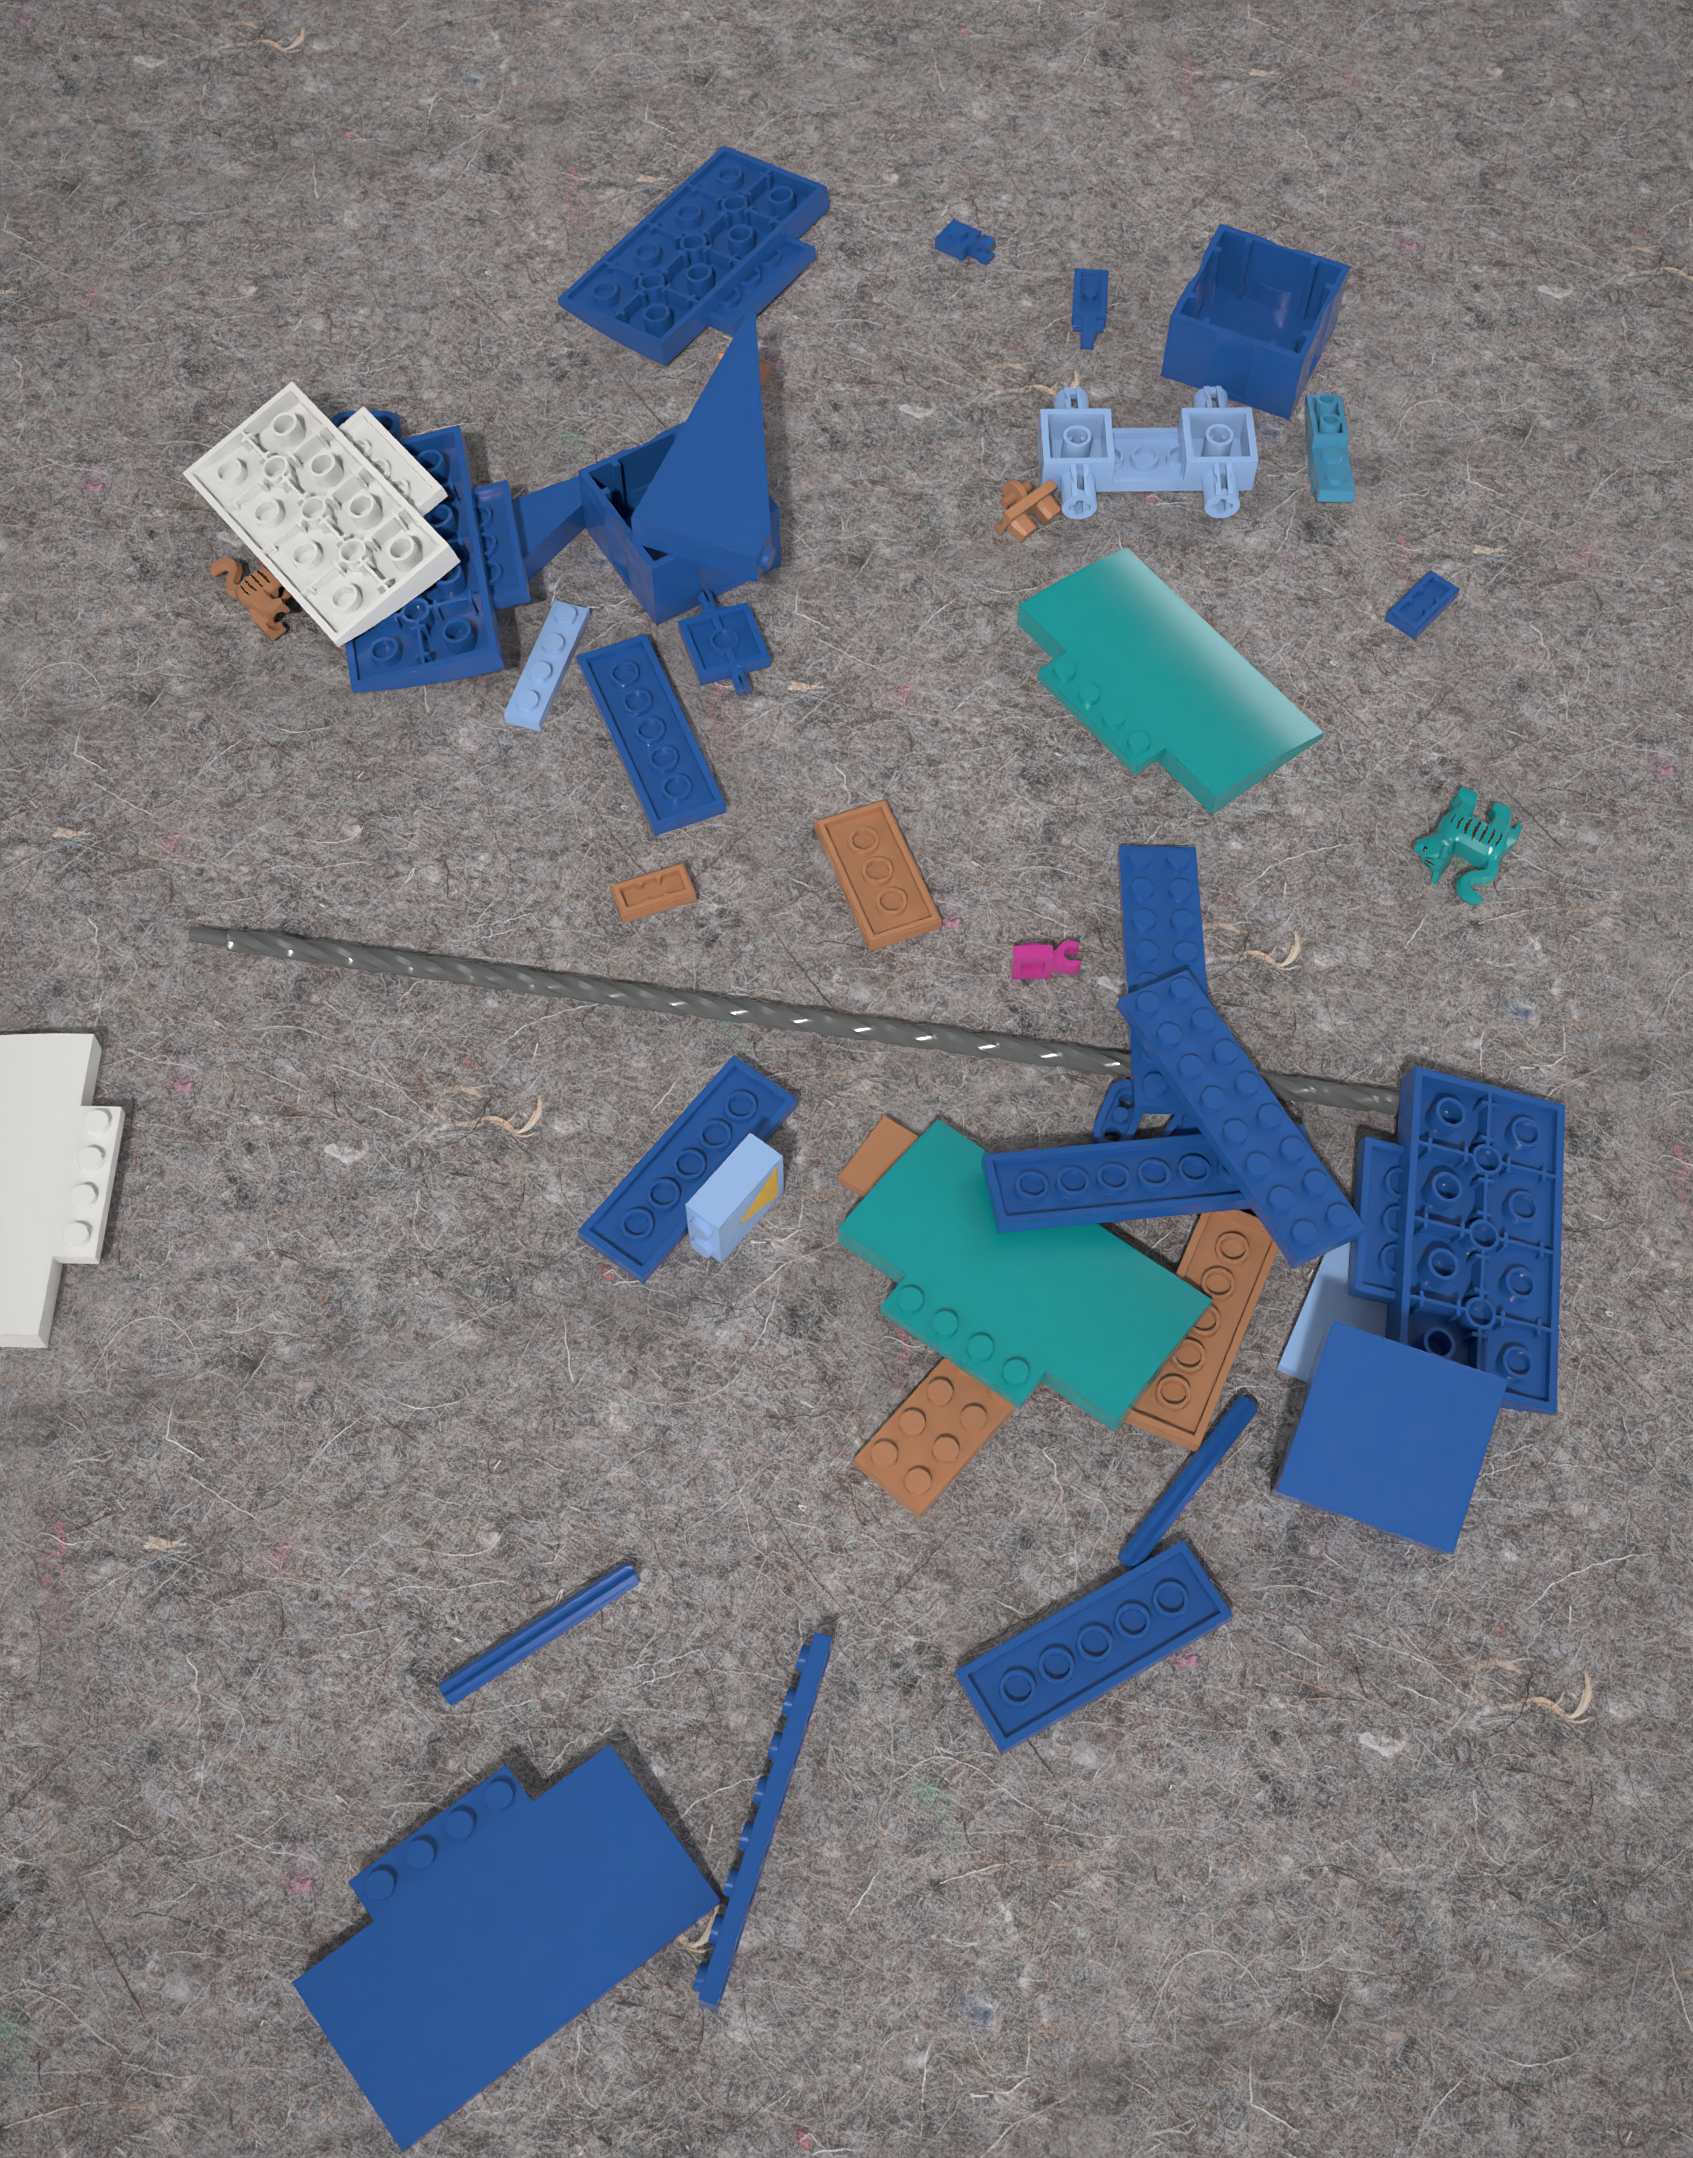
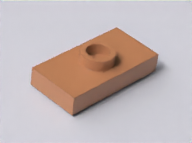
M684 863L610 885V893L623 924L696 901V893Z

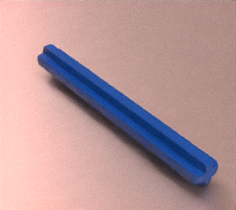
M1241 1395L1237 1398L1118 1554V1560L1126 1568L1132 1570L1145 1561L1256 1414L1258 1407L1248 1397Z
M628 1562L622 1563L440 1681L438 1684L439 1690L447 1703L450 1705L458 1703L637 1586L639 1579L635 1570Z

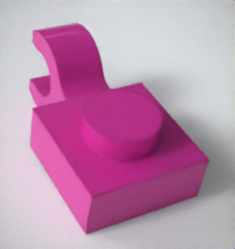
M1066 941L1060 944L1054 951L1053 945H1041L1035 942L1013 946L1011 978L1045 979L1051 978L1052 972H1061L1069 975L1079 973L1081 961L1068 960L1065 957L1067 955H1078L1079 943L1076 941Z

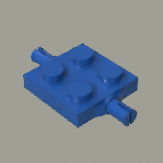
M706 590L705 597L704 591L698 594L697 598L703 611L696 616L678 621V631L699 684L703 686L724 679H731L736 694L743 696V689L746 695L751 691V687L745 675L771 667L770 655L748 602L730 607H718L712 592Z

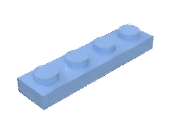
M554 600L504 712L505 723L541 732L590 620L589 608Z

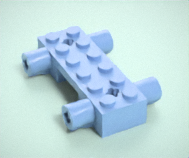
M1204 386L1193 397L1194 408H1181L1177 428H1112L1111 408L1089 409L1088 394L1085 390H1082L1081 387H1064L1054 397V409H1040L1037 432L1040 486L1052 479L1057 485V489L1054 492H1061L1063 514L1066 517L1077 520L1088 518L1096 512V492L1203 491L1205 512L1213 518L1232 516L1240 508L1239 491H1252L1258 466L1252 407H1229L1227 393L1221 386ZM1071 399H1076L1074 406H1071Z

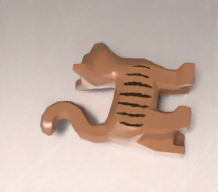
M255 555L256 559L263 567L242 581L243 570L239 561L233 558L216 560L210 569L211 576L217 577L229 571L225 583V589L229 596L237 599L245 607L255 624L272 641L286 631L285 627L280 621L275 622L274 617L278 612H285L287 614L290 611L284 602L292 595Z

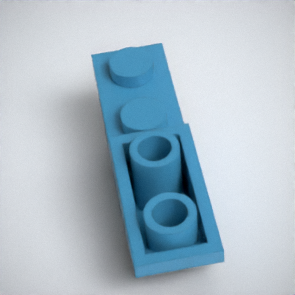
M1330 393L1306 395V449L1311 492H1316L1317 502H1353L1355 486L1347 451L1349 433L1341 395Z

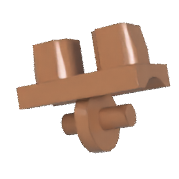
M1015 479L1007 481L1003 484L1004 497L999 500V503L1003 508H1007L1010 505L1012 507L1002 514L1003 519L994 528L1000 535L1008 530L1020 543L1028 539L1038 528L1028 515L1034 512L1042 523L1047 525L1062 511L1059 503L1052 495L1057 489V485L1050 479L1028 495L1027 493L1032 490V486L1028 481L1022 484Z

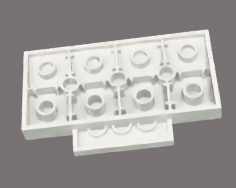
M290 382L182 473L337 647L342 646L402 608L461 562L450 545L423 518V516L448 496L443 487L364 406L337 428L293 382Z
M94 1034L0 1035V1347L48 1348L63 1263H100L125 1112L122 1107L92 1106L102 1051Z

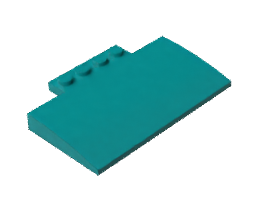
M1128 548L1117 551L1073 572L1018 606L1017 624L1054 659L1038 670L1037 679L1134 775H1137L1158 761L1211 814L1323 737L1324 732Z
M937 1120L887 1171L839 1226V1243L898 1283L896 1288L880 1306V1313L1009 1403L1021 1409L1039 1384L1043 1382L1116 1433L1210 1308L1213 1300L1098 1224L997 1233L981 1166L983 1154L990 1153L940 1120Z

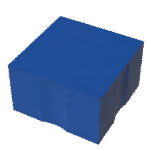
M1220 223L1203 254L1199 271L1188 282L1170 316L1161 376L1197 389H1203L1204 386H1221L1226 391L1229 400L1290 420L1336 327L1350 266L1306 251L1286 248L1267 238Z
M685 422L661 432L655 438L640 446L622 450L578 471L586 531L656 626L701 605L697 597L702 591H704L705 597L706 590L711 591L713 598L750 581L633 542L631 517ZM769 494L771 547L775 548V557L769 570L764 569L762 575L781 566L780 508Z
M1333 1320L1324 1329L1305 1386L1302 1413L1295 1428L1289 1435L1270 1494L1328 1515L1343 1516L1360 1521L1381 1534L1438 1554H1454L1509 1380Z

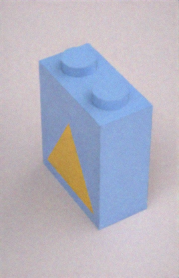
M749 1133L686 1203L690 1245L696 1252L705 1258H709L711 1255L720 1263L729 1256L784 1193L783 1156L753 1134Z

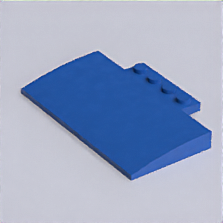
M723 145L557 298L558 304L612 340L664 366L668 365L707 326L734 337L748 311L755 312L757 316L816 258L815 246L800 241L798 238L830 208L827 186Z
M460 425L397 440L447 493L448 496L423 516V518L450 545L461 562L402 608L345 643L350 684L354 693L429 685L505 669L495 610L531 601L512 491L508 480L474 488L468 447Z
M1415 1066L1401 1078L1397 1144L1366 1136L1358 1142L1354 1211L1367 1229L1362 1237L1353 1240L1351 1244L1348 1295L1387 1304L1385 1338L1509 1380L1500 1408L1552 1415L1557 1412L1565 1105Z
M609 1744L533 1802L508 1766L504 1765L348 1881L373 1919V1922L293 1981L292 1984L401 2151L405 2152L721 1904V1901Z

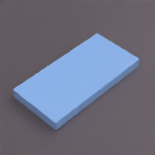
M1352 1241L1325 1253L1277 1367L1278 1371L1307 1383L1324 1329L1333 1320L1385 1337L1387 1304L1348 1295Z

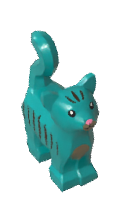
M1461 786L1457 796H1454L1451 802L1450 812L1442 818L1436 832L1426 838L1418 839L1414 845V852L1420 856L1422 864L1433 871L1432 884H1436L1451 862L1452 854L1463 858L1479 869H1483L1465 873L1457 879L1455 886L1460 899L1465 903L1479 905L1483 901V897L1471 887L1473 885L1488 884L1496 878L1502 859L1512 851L1523 825L1517 823L1515 826H1510L1511 807L1499 802L1493 805L1488 815L1491 822L1488 824L1472 817L1478 793Z

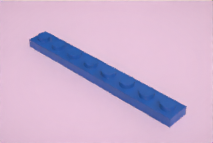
M815 1632L811 1646L803 1644L795 1669L802 1672L797 1689L789 1687L781 1714L788 1716L783 1733L779 1731L774 1732L767 1758L774 1760L769 1777L761 1775L755 1790L753 1803L760 1806L754 1823L746 1821L740 1837L738 1849L744 1850L745 1853L740 1868L731 1867L726 1880L723 1895L730 1897L725 1915L716 1914L710 1930L708 1942L715 1944L709 1963L701 1961L695 1977L693 1991L699 1992V2006L715 2012L719 2011L832 1652V1637Z

